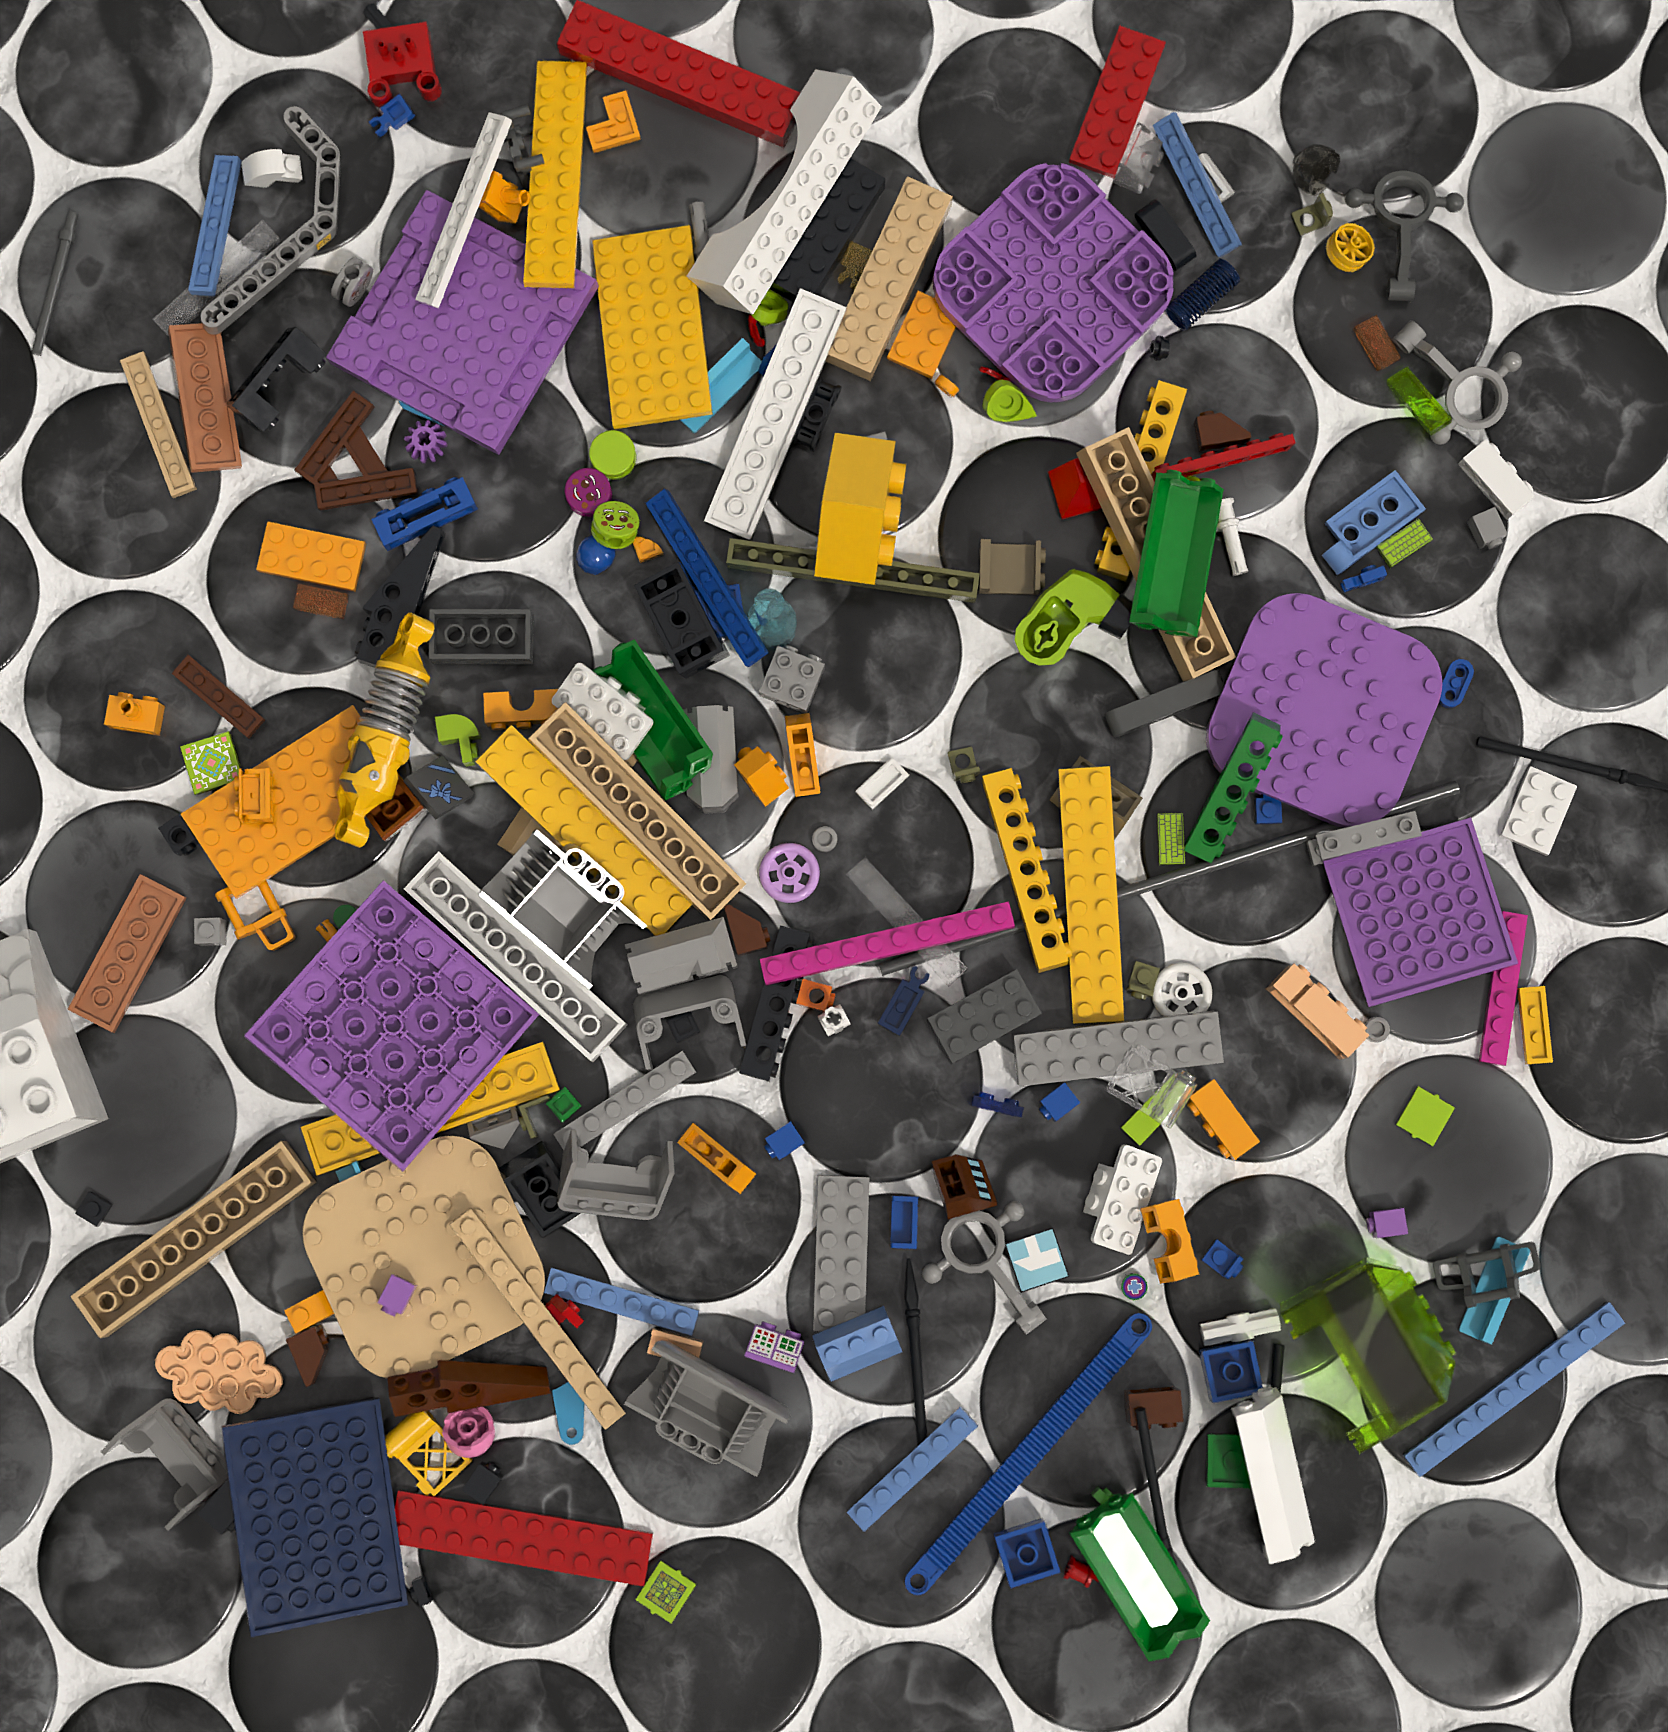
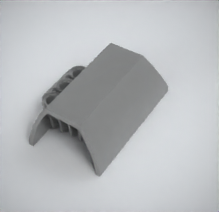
M537 829L532 832L529 839L507 864L478 893L479 896L589 990L593 986L592 966L595 952L618 924H634L642 929L647 926L620 902L624 896V888L615 877L578 845L570 843L560 850ZM571 852H579L577 861L573 863L567 861V857ZM597 868V876L593 879H587L586 873L588 870ZM609 885H616L617 888L614 894L605 895V889Z
M656 1342L652 1351L661 1355L656 1369L628 1396L624 1405L657 1422L656 1431L661 1437L711 1464L721 1463L725 1459L757 1477L762 1466L768 1432L776 1418L787 1423L790 1417L787 1406L671 1342Z

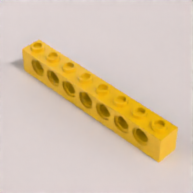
M1160 380L1156 388L1152 386L1150 388L1147 401L1151 402L1148 411L1143 410L1139 423L1144 426L1141 434L1136 433L1134 438L1141 453L1149 452L1153 456L1152 461H1145L1151 474L1156 466L1164 464L1187 392L1185 388ZM1157 406H1164L1167 408L1168 414L1160 415L1155 408ZM1156 429L1160 432L1161 437L1152 438L1148 431ZM1106 526L1102 538L1106 545L1104 551H1098L1094 563L1099 565L1097 573L1126 581L1130 567L1123 554L1114 555L1111 552V547L1119 544L1111 527Z
M1012 768L982 776V784L1037 971L1040 973L1068 965V958L1072 957L1068 942L1063 943L1061 933H1064V927L1061 918L1056 919L1053 910L1057 909L1054 894L1049 895L1046 885L1050 884L1047 870H1042L1039 861L1043 860L1041 849L1039 846L1034 845L1032 837L1036 836L1033 823L1027 822L1025 813H1028L1029 810L1026 799H1021L1018 789H1022L1018 774H1013ZM1002 793H1009L1012 795L1013 800L1009 803H1003L999 796ZM1015 816L1020 820V824L1016 827H1010L1006 823L1007 818ZM1017 840H1022L1027 844V848L1024 851H1017L1013 847V843ZM1024 864H1030L1034 868V873L1024 875L1020 867ZM1031 888H1037L1041 892V897L1031 899L1027 891ZM1038 912H1044L1049 920L1044 924L1036 922L1034 916ZM1046 936L1054 938L1056 945L1052 948H1046L1041 940Z

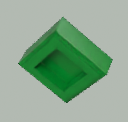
M566 1087L545 1103L562 1123L582 1107Z

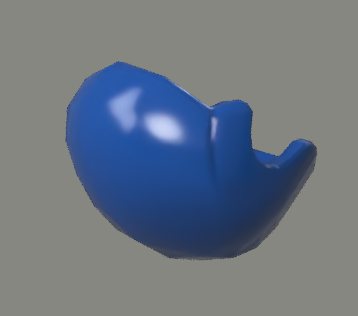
M593 535L581 541L576 553L578 566L584 572L597 575L610 568L616 556L615 549L601 545L594 539Z

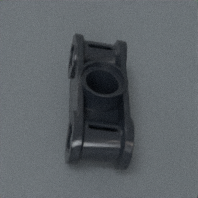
M818 377L791 443L795 444L797 442L809 447L810 451H815L842 386L831 385L822 381L821 377ZM814 409H819L823 412L822 417L819 419H812L809 414Z

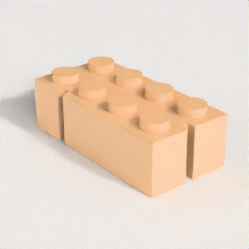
M1292 964L1286 967L1266 990L1339 1060L1348 1058L1369 1037V1034L1365 1031L1367 1027L1359 1019L1355 1018L1353 1020L1347 1014L1348 1009L1340 1001L1336 1000L1334 1002L1328 996L1330 992L1325 986L1319 982L1317 984L1313 983L1309 978L1311 974L1305 967L1300 964L1298 966Z

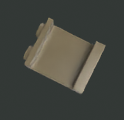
M981 539L979 551V594L1039 595L1040 588H1045V573H1041V563H1045L1046 549L1041 548V541L1036 540L1035 545L991 544V539Z

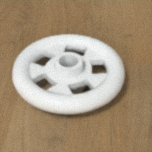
M1175 963L1159 972L1153 990L1152 1001L1161 1016L1205 1012L1208 1010L1212 1001V986L1209 978L1201 969L1188 963ZM1177 973H1187L1188 981H1177ZM1165 981L1172 983L1169 994L1162 992ZM1200 983L1202 994L1195 995L1192 985ZM1180 988H1184L1187 991L1185 998L1178 996ZM1170 999L1174 1004L1178 1005L1174 1012L1166 1006ZM1194 1001L1197 1007L1193 1011L1187 1012L1184 1006Z

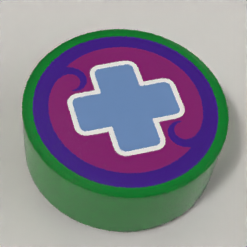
M1129 1274L1122 1280V1293L1131 1300L1141 1299L1147 1292V1282L1138 1274Z

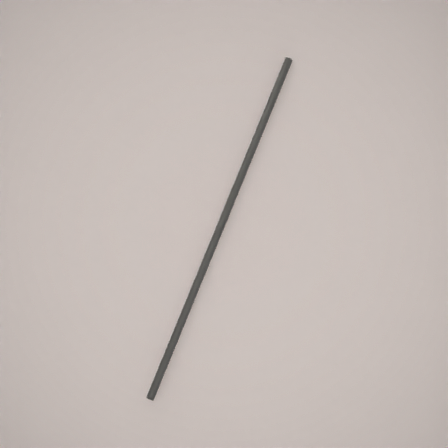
M1455 781L1401 798L1384 817L1460 793L1459 785ZM1325 822L1221 855L1219 858L1215 857L1212 863L1202 861L1117 888L1118 901L1316 839L1315 835L1343 829V827ZM1066 905L1053 909L1056 919L1067 918ZM1044 912L1034 916L1036 922L1044 924L1049 920ZM1023 920L1014 921L1015 928L930 947L880 963L879 967L882 976L1026 931Z

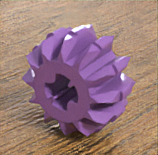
M426 420L424 426H422L420 421H417L416 426L418 428L416 430L412 427L408 428L411 435L404 437L405 442L409 443L405 448L407 452H412L411 457L414 460L420 457V461L425 463L427 457H429L432 462H435V454L439 456L444 455L440 448L447 447V442L443 440L446 437V433L440 431L441 427L439 424L432 426L430 420ZM424 438H425L426 440H428V438H429L430 443H429L428 445H426V444L424 443V446H423V444H422L421 441H422Z

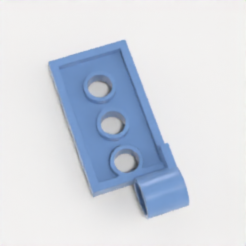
M1394 470L1324 523L1338 540V543L1328 549L1322 557L1336 575H1339L1423 513L1426 508L1397 471ZM1384 500H1393L1397 506L1396 510L1387 511L1383 505ZM1364 515H1374L1377 519L1376 525H1366ZM1348 528L1355 530L1357 539L1354 541L1347 540L1344 537V531Z

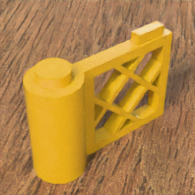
M428 1410L408 1414L385 1436L387 1456L389 1458L394 1456L404 1464L419 1480L416 1486L425 1495L431 1493L435 1496L468 1466L473 1459L462 1457L464 1461L458 1467H446L447 1453L453 1452L447 1448L445 1441L444 1448H429V1438L436 1431L443 1437V1427ZM426 1441L425 1448H419ZM413 1452H425V1466H414L407 1458ZM428 1452L444 1453L443 1467L428 1466ZM418 1470H424V1476ZM427 1471H443L442 1481L435 1488L427 1480ZM446 1471H452V1472L446 1477Z

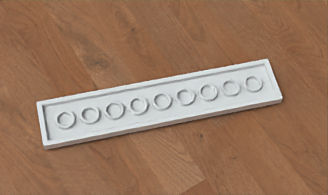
M800 288L704 519L706 523L751 541L845 315L846 307Z

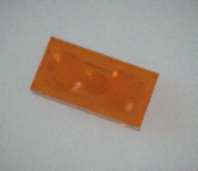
M1377 315L1354 327V332L1377 372L1400 360L1401 357Z
M298 584L293 608L299 611L344 620L349 595L347 593Z

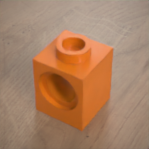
M802 979L796 1005L825 1012L827 1007L833 1006L836 994L831 993L832 986ZM813 990H821L824 993L823 1001L820 1003L811 1002L809 999L810 993Z

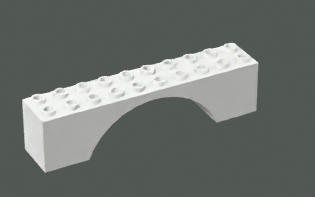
M815 69L790 109L796 120L798 136L794 156L783 179L770 197L749 217L730 229L712 234L687 274V277L716 304L754 314L882 106L854 76Z

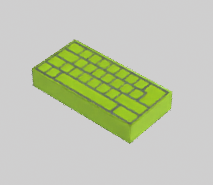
M1417 519L1379 544L1376 549L1391 568L1429 543L1433 538L1421 521Z
M1183 813L1157 814L1159 865L1185 864Z

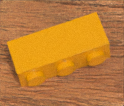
M1215 1079L1210 1080L1187 1097L1190 1102L1187 1104L1188 1108L1195 1117L1199 1115L1205 1122L1202 1125L1203 1129L1211 1138L1215 1136L1220 1143L1217 1147L1226 1159L1230 1157L1231 1160H1236L1260 1142Z

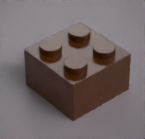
M1177 1387L1123 1390L1126 1422L1133 1426V1428H1136V1430H1138L1135 1409L1139 1407H1144L1146 1410L1149 1429H1151V1424H1159L1162 1428L1177 1427V1422H1184L1181 1390Z

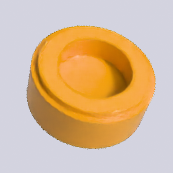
M939 375L935 380V385L949 397H955L958 393V387L943 375Z

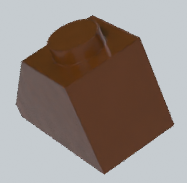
M1214 411L1202 412L1194 421L1199 452L1226 448L1233 445H1244L1251 439L1249 431L1223 413L1214 414Z
M725 905L724 908L738 957L768 949L766 942L771 940L767 927L762 928L761 923L731 905Z
M319 1325L286 1339L306 1387L316 1383L329 1350L327 1346L330 1343L329 1337L324 1329H320Z

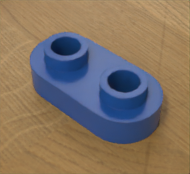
M1457 659L1446 670L1442 680V692L1439 700L1440 705L1445 708L1456 707L1465 696L1474 674L1473 666L1467 660ZM1456 669H1460L1463 672L1462 677L1456 676ZM1446 692H1451L1453 694L1452 700H1448L1446 698Z

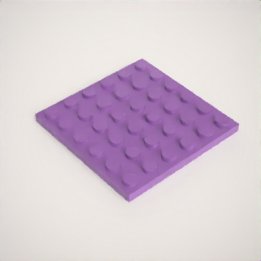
M1471 817L1423 831L1420 837L1323 861L1368 1008L1518 964Z

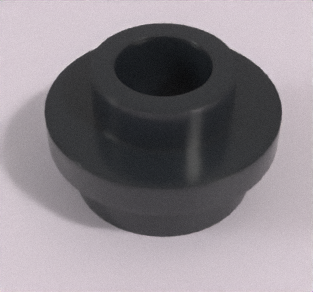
M1158 335L1150 344V354L1153 355L1155 361L1168 357L1170 350L1169 339H1164L1163 336Z

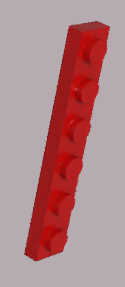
M1278 433L1269 437L1267 441L1261 442L1260 439H1256L1246 443L1244 447L1238 448V445H1233L1225 448L1221 453L1215 454V451L1204 453L1200 456L1201 458L1192 460V457H1187L1179 460L1176 465L1169 466V463L1158 465L1154 468L1155 470L1151 476L1155 482L1156 473L1177 470L1182 472V476L1186 478L1288 451L1296 442L1293 434L1284 436L1283 433Z

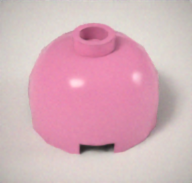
M484 1407L449 1413L444 1419L445 1425L442 1435L445 1443L454 1454L465 1458L478 1457L485 1453L492 1445L495 1437L494 1421L489 1411Z

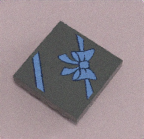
M444 756L407 776L404 780V783L435 820L466 802L475 794Z

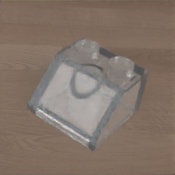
M1140 122L1137 123L1118 165L1114 183L1141 195L1144 187L1149 189L1154 174L1151 173L1153 166L1158 167L1160 165L1164 152H1161L1163 142Z

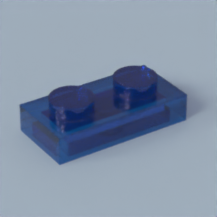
M980 1092L979 1096H973L971 1102L972 1107L1022 1118L1024 1107L1019 1106V1101L1004 1098V1102L994 1100V1095Z

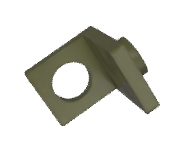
M1324 193L1318 195L1313 205L1291 213L1299 235H1305L1329 224L1333 216V209L1330 202L1326 200ZM1303 214H1310L1314 218V224L1309 227L1303 226L1300 222V217Z
M972 747L948 752L954 781L960 780L961 783H968L976 780L975 777L979 776L980 769L976 765ZM961 754L967 755L970 759L969 766L964 769L957 767L955 764L956 757Z
M549 1095L519 1106L522 1116L518 1117L523 1131L528 1130L531 1139L537 1138L538 1135L528 1108L550 1100Z

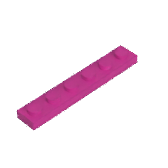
M1502 911L1518 964L1491 973L1479 1062L1506 1066L1528 915Z

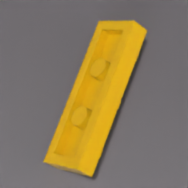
M1545 986L1517 988L1525 1065L1551 1063L1553 1058Z

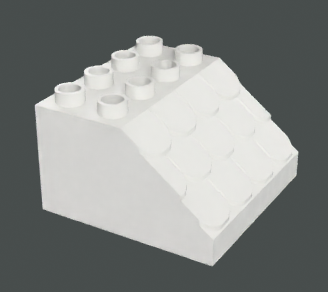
M30 929L0 940V1163H3L109 1119L37 931Z

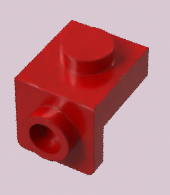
M556 1294L545 1305L558 1325L566 1318L576 1328L584 1322L577 1314L580 1309L570 1299L565 1302Z

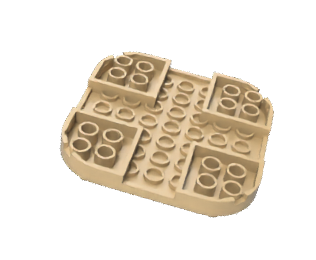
M457 1136L434 1138L427 1143L403 1172L389 1160H386L326 1189L315 1199L306 1214L303 1226V1242L307 1255L354 1357L364 1368L373 1374L387 1378L431 1369L438 1365V1360L448 1361L523 1324V1321L449 1225L469 1208L472 1209L540 1301L542 1300L545 1289V1271L541 1258L529 1236L508 1187L502 1180L498 1165L490 1153L474 1141ZM392 1274L417 1285L404 1313H396L395 1317L382 1311V1305L377 1303Z

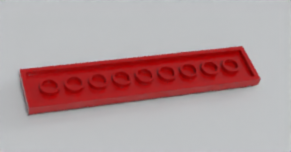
M398 1490L395 1514L400 1545L639 1586L645 1585L653 1533Z

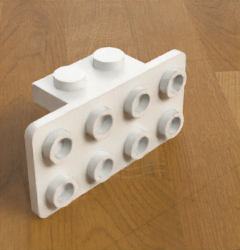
M577 663L553 696L552 704L559 708L566 702L623 760H628L653 726V719L643 712L646 708L639 703L641 699L630 691L626 693L622 690V684L611 676L609 678L600 677L583 663Z
M1123 1144L1120 1147L1114 1168L1098 1164L1083 1210L1084 1213L1097 1217L1091 1235L1093 1243L1127 1255L1133 1252L1143 1222L1140 1208L1148 1206L1162 1164L1160 1157Z

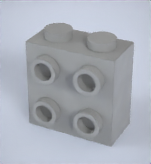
M784 645L783 648L777 646L759 695L801 713H807L824 672L825 664L821 663L822 659L815 655L808 654L806 657L798 654V650L789 645Z

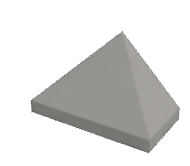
M514 1106L468 1122L467 1126L472 1141L504 1149L520 1122L517 1108Z

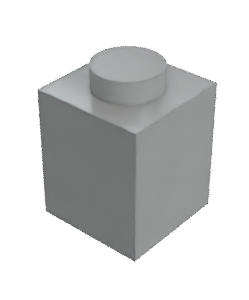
M1496 507L1472 516L1467 522L1479 549L1486 546L1488 549H1492L1503 543L1502 539L1508 534Z
M194 918V944L199 946H225L226 920L222 918Z

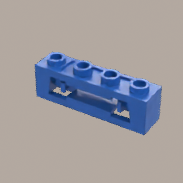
M457 477L451 478L444 483V486L438 489H427L421 493L422 496L414 500L412 498L403 500L398 504L399 507L392 510L384 509L378 512L376 517L371 520L386 550H392L426 534L432 526L439 528L478 510L463 477L459 479ZM442 500L445 501L446 505L449 508L445 510V508L443 507L433 513H430L420 519H417L407 524L408 528L405 527L404 523L401 520L403 518H405V520H408L429 509H432L442 504Z

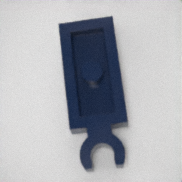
M914 966L910 972V982L902 979L877 1023L898 1036L901 1035L925 992L919 986L926 983L929 979V973H926L923 979L916 978L917 966Z

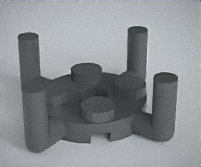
M527 104L503 111L500 115L513 120L530 115V110ZM511 123L506 139L509 141L510 153L522 187L529 189L530 177L528 172L532 170L531 167L545 164L542 154L529 157L526 146H524L523 138L533 135V124L520 128L519 124L513 125Z

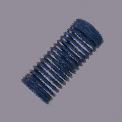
M1219 258L1203 275H1200V278L1198 277L1197 280L1193 281L1184 292H1181L1174 301L1168 304L1166 308L1168 317L1178 328L1187 331L1191 324H1194V321H1198L1204 313H1207V310H1210L1214 304H1217V301H1220V298H1223L1224 295H1227V292H1230V289H1233V287L1240 283L1239 274L1228 261Z

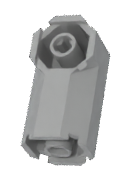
M720 705L692 707V713H688L687 709H683L713 752L711 767L704 774L699 772L691 779L693 785L687 790V797L704 814L725 813L729 806L739 797L737 769L734 766L737 763L734 709L728 706V711H723V706Z
M724 917L625 944L626 950L632 951L627 953L634 982L638 986L641 985L640 988H637L639 995L694 980L693 975L696 974L699 979L727 972L728 965H732L733 969L738 968Z

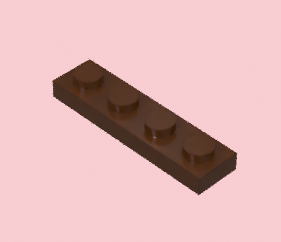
M187 655L172 672L177 679L248 739L265 721L262 716L191 656Z

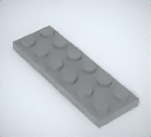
M818 1176L813 1331H824L865 1314L869 1177Z

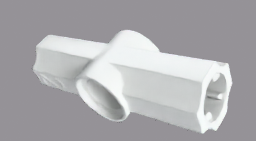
M840 1004L826 1009L824 1013L817 1016L828 1036L839 1033L843 1028L851 1025Z
M1276 1308L1254 1313L1232 1314L1226 1316L1225 1319L1200 1324L1204 1346L1227 1341L1239 1342L1249 1340L1256 1335L1281 1330Z

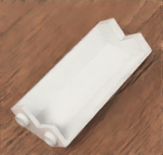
M1266 1386L1258 1389V1392L1252 1393L1254 1402L1243 1401L1231 1409L1237 1422L1263 1536V1552L1268 1563L1273 1564L1296 1558L1301 1554L1300 1548L1303 1545L1311 1546L1315 1541L1282 1395L1277 1387Z

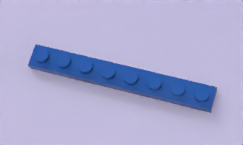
M663 489L645 504L744 665L750 667L769 652L669 490Z

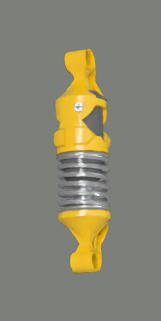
M408 613L400 622L394 643L380 656V660H377L374 675L378 679L389 682V684L376 680L371 681L373 687L386 691V693L372 689L368 690L370 696L381 699L383 702L369 698L365 700L366 704L371 707L362 709L367 716L359 718L361 722L357 723L358 726H356L354 734L348 740V750L350 751L351 759L345 763L339 779L340 787L337 791L340 813L335 826V838L359 848L365 845L369 837V828L366 826L364 816L377 805L393 799L398 781L397 769L408 761L410 755L409 745L411 738L408 734L414 732L411 724L417 723L414 715L419 714L417 706L422 705L420 697L425 696L423 689L427 688L430 682V676L423 666L418 647L430 640L434 632V623L413 613ZM412 688L419 693L408 692V689ZM409 697L416 702L405 701V698ZM403 705L412 709L413 711H407L402 709Z

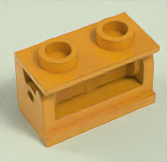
M270 768L245 769V772L239 769V776L234 777L235 791H239V801H235L234 805L235 816H239V820L242 823H273V772Z

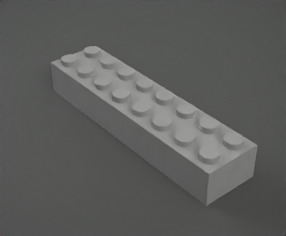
M1214 1010L1012 1034L1017 1084L1019 1086L1224 1063L1218 1012Z

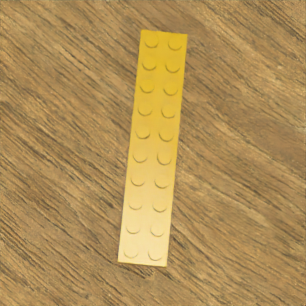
M537 61L531 156L542 154L545 164L531 167L532 170L530 171V201L528 203L524 287L575 288L587 81L586 62Z
M512 725L475 761L562 847L570 843L578 845L615 877L624 888V896L620 902L647 925L646 928L654 936L666 933L692 905ZM571 852L570 854L578 860L579 852ZM597 868L588 870L594 878L597 876ZM609 885L606 889L611 894H614L617 887L616 885Z
M1110 766L1059 769L1068 943L1072 956L1069 957L1073 1024L1124 1021Z
M544 1042L504 1055L436 1134L559 1091L560 1088ZM337 1115L301 1127L317 1176L350 1165L354 1161H361L381 1154Z

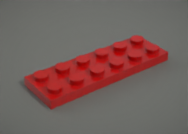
M1119 26L1069 163L1113 179L1116 178L1163 52L1165 41Z

